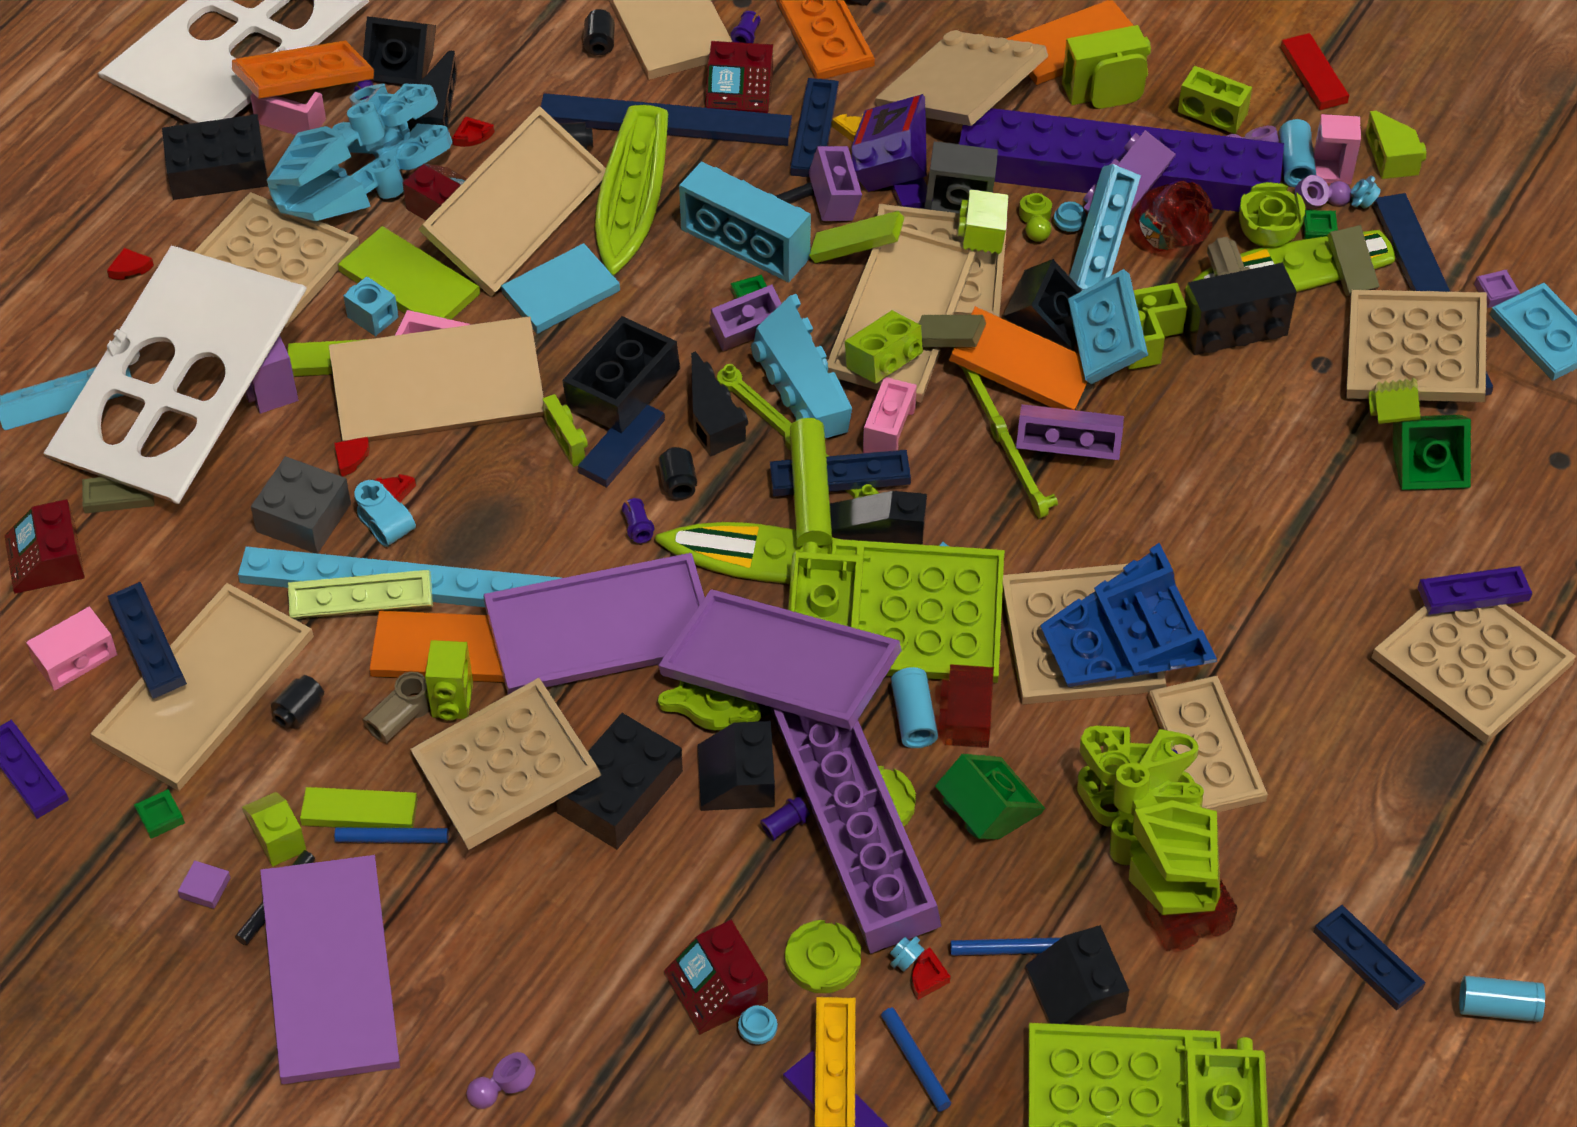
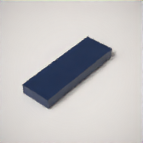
M647 405L622 433L610 428L578 465L579 474L607 488L665 421V413Z
M1340 905L1315 925L1313 933L1396 1011L1423 990L1426 982L1343 905Z

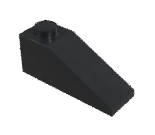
M448 51L419 82V84L431 85L433 87L438 104L434 109L416 120L414 118L408 120L410 132L417 124L443 125L448 128L457 79L455 51Z
M888 491L830 503L832 537L857 541L923 545L927 494Z

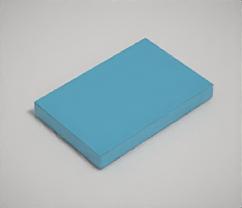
M583 243L501 285L502 294L522 317L530 316L532 329L538 334L619 292L620 283Z
M1123 269L1068 298L1083 373L1087 382L1093 384L1148 356L1130 274Z
M1545 283L1492 307L1490 316L1552 381L1577 369V316Z

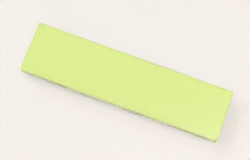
M429 570L288 582L289 616L293 619L433 607L431 572Z

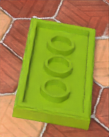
M383 226L338 263L339 272L356 283H359L367 276L394 294L397 309L403 313L410 310L452 320L480 295L478 285Z

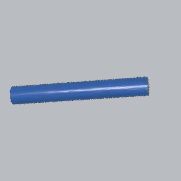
M336 827L334 837L335 842L448 843L449 830L448 828Z
M1062 937L950 940L951 956L1038 954L1045 951Z
M891 1007L883 1011L881 1014L882 1019L937 1110L943 1111L950 1107L952 1104L896 1010Z

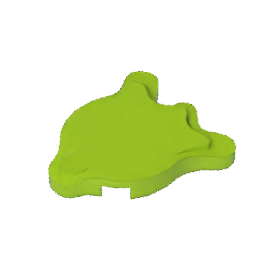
M680 681L677 688L664 691L658 697L659 708L662 711L684 714L695 724L705 729L722 730L732 723L757 722L761 718L760 708L756 702Z

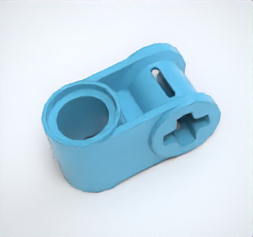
M366 480L356 487L354 495L358 504V517L384 547H388L416 528L415 521L408 509L398 502L383 484L375 480Z

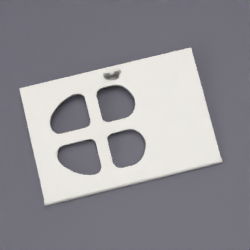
M187 0L98 72L100 78L189 123L232 118L251 102L250 96L253 93L232 71V60L237 58L231 56L230 52L239 42L249 34L258 32L281 43L273 52L319 45L365 6L369 0H313L314 9L310 19L303 27L295 30L269 19L290 0H264L255 8H246L231 0ZM211 11L218 12L237 22L223 35L213 40H198L189 33L192 23L203 14Z
M171 245L120 330L117 329L115 331V338L107 344V351L43 454L55 461L179 504L307 288L302 284L293 283ZM166 341L174 344L175 355L159 382L149 384L126 376L128 366L138 361L140 349L155 342ZM212 356L223 361L225 377L216 394L211 399L201 401L177 393L178 386L189 368L197 360ZM114 394H122L145 402L144 408L125 439L115 445L106 444L102 436L101 418L107 400ZM173 411L197 419L195 429L174 448L155 457H144L141 455L143 444L164 412Z

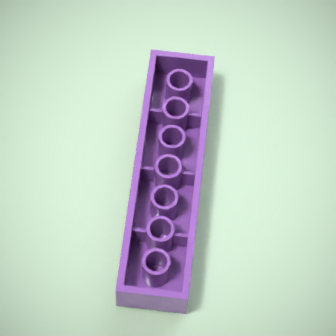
M770 707L870 954L895 945L904 937L910 939L942 927L936 901L859 721L857 720L852 730Z

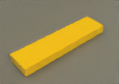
M816 997L815 1127H855L856 998Z

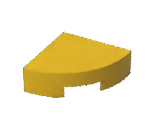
M842 114L832 119V127L854 142L862 117H847V114Z

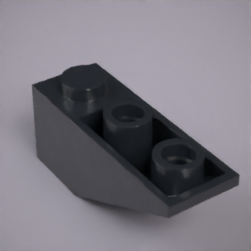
M695 351L691 353L694 435L711 457L746 441L748 418L741 407L735 406L728 388L724 384L720 385L716 380L711 365L707 361L703 362Z

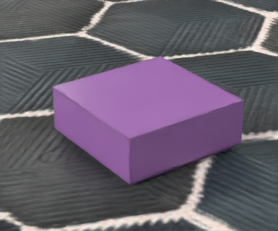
M1507 270L1478 276L1474 283L1478 292H1487L1488 308L1520 294Z
M194 860L178 890L179 897L214 909L231 878L229 871Z

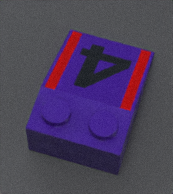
M923 94L865 110L852 144V162L857 179L868 192L927 176L925 96Z

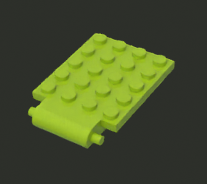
M833 539L830 554L818 553L817 543L806 542L804 543L803 552H795L792 555L788 610L899 640L902 650L886 676H893V674L901 669L915 667L924 670L927 678L998 683L1004 550Z
M1029 1023L1028 1127H1269L1265 1052L1263 1050H1253V1040L1247 1037L1237 1040V1049H1221L1220 1031Z

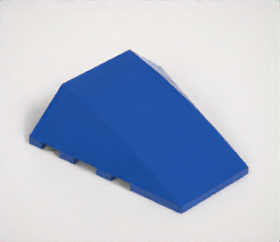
M1160 543L1149 549L1150 553L1139 561L1133 560L1123 567V572L1109 582L1104 580L1094 587L1095 591L1083 600L1077 599L1040 625L1068 687L1217 662V658L1203 629L1198 631L1175 584L1174 571Z

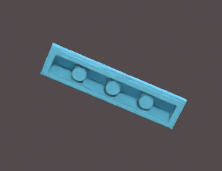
M1114 164L1104 166L1101 170L1069 276L1082 291L1111 276L1141 175Z
M96 367L0 395V421L2 428L9 430L69 412ZM127 368L126 376L131 377L129 368ZM114 394V395H112L108 400L113 399V398H116V397H120V396H123V395H122V394Z

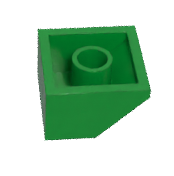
M1463 415L1421 416V419L1393 422V453L1402 490L1471 487L1470 418Z
M961 754L935 785L944 796L943 802L946 806L962 817L966 822L965 828L978 839H1001L1039 816L1046 809L1004 759L998 756Z

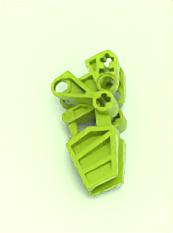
M1090 726L1084 730L1080 740V753L1088 766L1079 771L1077 791L1094 818L1100 824L1112 827L1110 840L1111 858L1119 864L1130 865L1129 881L1162 915L1214 911L1220 898L1217 811L1202 808L1203 787L1195 783L1191 775L1184 771L1198 756L1199 746L1197 741L1187 734L1159 729L1151 744L1131 743L1130 727ZM1181 744L1188 746L1191 750L1177 754L1171 748ZM1105 804H1115L1119 811L1107 812L1101 807Z

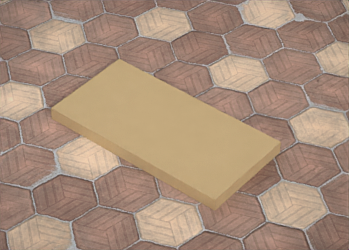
M609 0L648 80L706 65L709 60L711 41L732 42L711 0Z
M539 106L418 230L492 297L501 288V285L505 284L602 182L606 168Z
M902 226L898 242L873 248L827 361L828 373L835 372L838 379L879 390L883 379L875 384L847 369L845 340L891 310L916 323H919L922 315H954L976 258L977 249L972 251L968 248L965 250L961 242ZM923 347L922 354L888 375L887 378L917 385L916 401L921 403L942 347Z
M530 316L329 345L342 441L367 436L369 441L544 416L542 400L544 397Z
M226 583L170 645L187 684L153 699L142 676L90 734L92 741L180 791L314 637L312 629Z

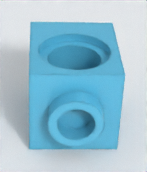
M367 276L357 285L350 287L347 293L343 295L347 317L375 337L399 317L395 295Z

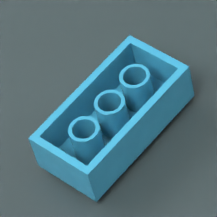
M702 161L679 185L681 230L788 283L810 259L811 214L802 208L795 207L773 194L766 193L750 185L748 182L739 180L723 172L721 169L712 167Z

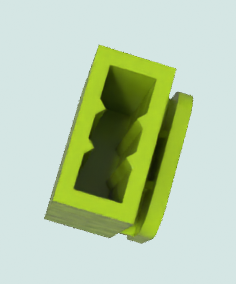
M1138 25L1066 39L1062 85L1071 105L1092 102L1094 107L1103 109L1133 103L1141 98L1148 76L1147 56L1151 54V45L1148 37L1143 36Z

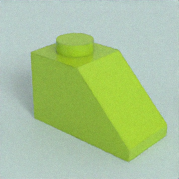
M1370 111L1365 134L1381 178L1388 179L1419 175L1421 164L1426 160V147L1423 142H1420L1416 130L1378 111Z
M274 792L242 807L272 867L296 857L306 850L302 829L286 799L280 794Z

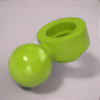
M1040 193L1024 196L1020 201L1019 207L1020 218L1027 222L1026 234L1031 240L1036 242L1046 240L1051 234L1049 219L1051 218L1052 202Z

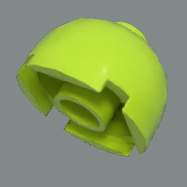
M1266 182L1251 187V191L1246 195L1244 193L1239 209V224L1245 236L1253 243L1263 247L1273 248L1290 242L1300 231L1305 216V203L1301 195L1296 192L1295 196L1287 191L1288 186L1281 183Z

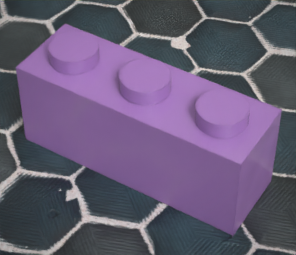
M1146 130L1141 136L1135 133L1124 147L1128 152L1120 162L1114 159L1111 163L1141 175L1130 214L1176 157L1173 151ZM1095 184L1083 198L1087 202L1084 206V210L1089 213L1097 185Z
M1022 404L1016 448L1119 460L1124 416Z

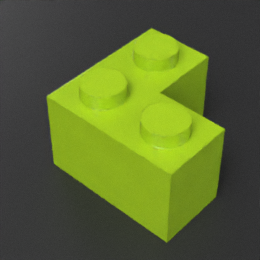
M1177 283L1133 290L1148 356L1128 365V369L1161 364L1164 336L1183 333L1187 306Z

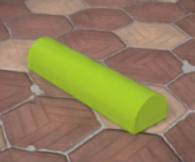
M802 418L793 422L790 426L797 547L804 546L806 542H815L818 546L831 545L832 529L824 425L821 421L814 418Z

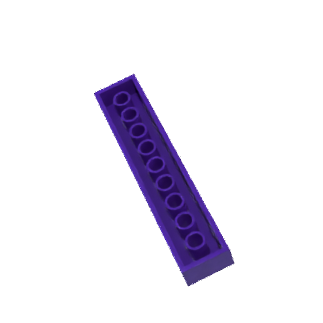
M995 108L988 110L972 126L963 125L959 145L998 149L994 182L1088 193L1094 184L1097 185L1102 168L1110 165L1114 159L1120 162L1128 152L1124 147L1135 133L1141 136L1146 130L1173 151L1176 157L1142 200L1192 206V204L1182 200L1186 184L1187 186H1193L1187 188L1188 192L1194 195L1197 193L1196 188L1200 187V196L1209 201L1205 208L1239 212L1242 196L1244 193L1245 195L1249 193L1254 185L1266 182L1280 183L1284 143ZM1172 185H1174V187H1175L1176 189L1181 190V191H1184V192H1180V191H1177V190L1173 191V190H1172V189H1173ZM1186 193V199L1191 203L1194 202L1196 196ZM1197 197L1196 204L1199 207H1204L1206 201Z

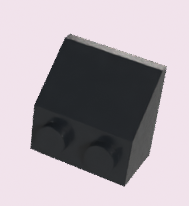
M367 16L363 58L374 69V79L370 80L397 84H419L427 75L433 58L436 25Z
M1054 259L1024 270L1003 317L1017 326L1073 350L1077 340L1068 298L1082 290Z
M771 721L732 723L698 744L701 811L775 807Z
M1101 925L1063 936L1025 966L1048 1024L1086 1025L1126 1012L1130 990Z

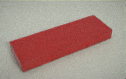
M1310 33L1282 40L1280 48L1319 110L1348 103V92Z

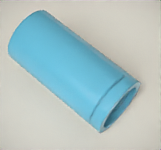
M1300 119L1289 120L1279 129L1280 143H1284L1282 161L1284 180L1291 187H1296L1297 183L1307 176L1316 175L1311 127L1309 123Z
M915 667L901 669L893 674L891 684L902 743L909 748L927 747L938 739L927 674L924 670Z
M1464 975L1459 995L1460 1014L1541 1022L1545 1009L1544 984Z

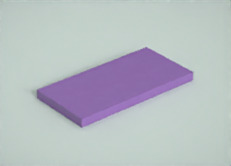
M692 553L485 593L484 604L507 693L510 694L537 678L541 679L545 687L660 664L705 596Z
M711 589L658 667L661 675L852 730L902 649L900 641Z
M375 855L261 869L281 1084L400 1068Z

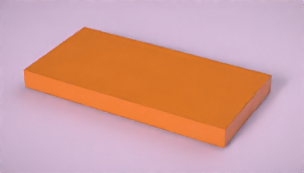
M776 0L815 79H826L875 66V58L844 0Z
M1107 0L1006 39L1046 46L1048 57L1028 74L1033 82L1038 85L1063 75L1067 38L1134 25L1113 0Z
M346 40L232 60V71L258 99L374 79V69Z
M975 306L971 315H983L986 321L976 347H954L949 361L1051 408L1075 410L1087 384L1080 354Z
M379 611L369 669L371 677L399 678V676L407 672H418L425 677L431 640L468 643L473 681L505 682L487 615Z

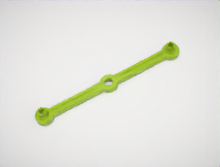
M959 365L990 422L994 439L1001 443L1020 479L1038 518L1048 516L1049 508L1058 506L1055 494L1045 497L1038 490L1008 432L1003 417L999 415L978 373Z
M726 364L718 372L717 381L719 384H724L729 391L734 392L785 437V446L791 450L790 426L792 423L742 380V373L733 364ZM870 484L864 485L862 489L845 490L853 498L879 493Z

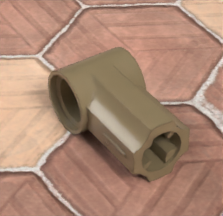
M1228 237L1217 238L1215 242L1208 245L1207 254L1215 274L1214 277L1250 269L1249 267H1244L1235 241L1230 240Z
M407 672L399 676L395 682V690L363 718L364 726L371 732L372 736L380 742L384 741L387 743L412 718L422 717L429 712L430 703L425 677L418 672ZM419 693L416 696L408 697L410 694Z

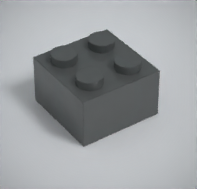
M934 141L924 209L960 213L962 199L968 200L970 189L993 193L998 149Z
M285 456L251 505L256 532L318 554L351 505L347 479Z

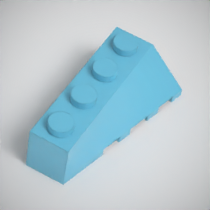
M797 294L790 295L756 327L755 340L751 345L753 357L757 362L761 363L766 371L769 382L776 386L781 394L783 404L790 408L796 417V421L802 418H814L821 421L824 425L825 438L847 433L852 407L835 372L828 373L827 356L823 347H815L810 334L813 331V327L808 317L802 319L797 310L801 305Z

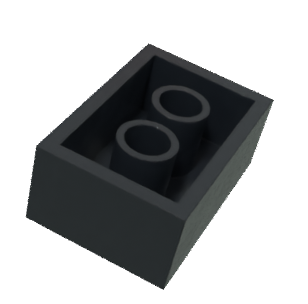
M258 114L162 128L166 170L173 200L268 186V174Z
M1283 262L1188 282L1185 296L1187 310L1183 332L1194 355L1214 353L1222 349L1246 346L1250 343L1269 339L1275 340L1288 336L1297 291Z
M621 316L562 380L566 405L569 409L622 433L680 370L677 341Z
M624 713L617 717L588 751L597 765L601 776L556 801L557 814L616 850L683 772L682 748Z

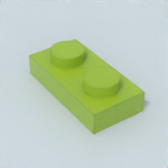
M555 394L542 399L544 420L572 467H576L585 458L584 448L588 447L586 436L581 428L576 429L573 425V417L566 404L561 405Z

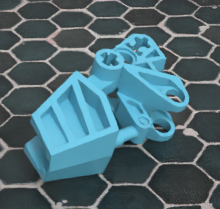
M384 83L367 86L354 92L349 97L352 107L347 111L349 122L338 123L333 128L324 126L298 132L267 179L270 195L280 213L319 221L371 207L366 194L376 188L378 196L383 199L400 195L404 191V181L400 169L411 170L425 164L447 151L453 142L448 128L443 125L417 124L411 132L408 128V120L412 118L416 120L437 106L438 101L433 87L426 84L404 83L395 94H388ZM369 96L368 98H366V99H364V100H360V99L363 98V97ZM350 152L370 153L376 158L351 176L347 175L346 170L338 165L351 157Z

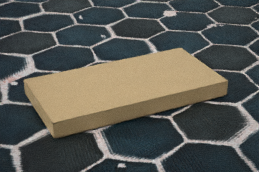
M1218 676L1149 691L1148 700L1160 729L1187 734L1198 743V756L1184 771L1191 775L1195 783L1203 787L1202 808L1214 810L1218 813L1266 801L1268 794ZM1181 744L1171 748L1176 750L1178 754L1191 750L1188 746Z

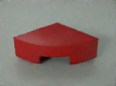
M465 116L452 136L453 145L469 147L485 142L494 134V124Z
M124 248L109 266L107 273L109 278L123 280L125 276L137 273L145 274L154 264L151 257Z
M368 436L334 443L341 477L356 471L357 466L368 457L370 451Z
M398 474V477L385 479L379 477L375 479V481L383 484L400 503L416 486L415 478L404 474Z
M930 947L919 955L912 973V989L917 1000L949 984L951 979L950 974Z

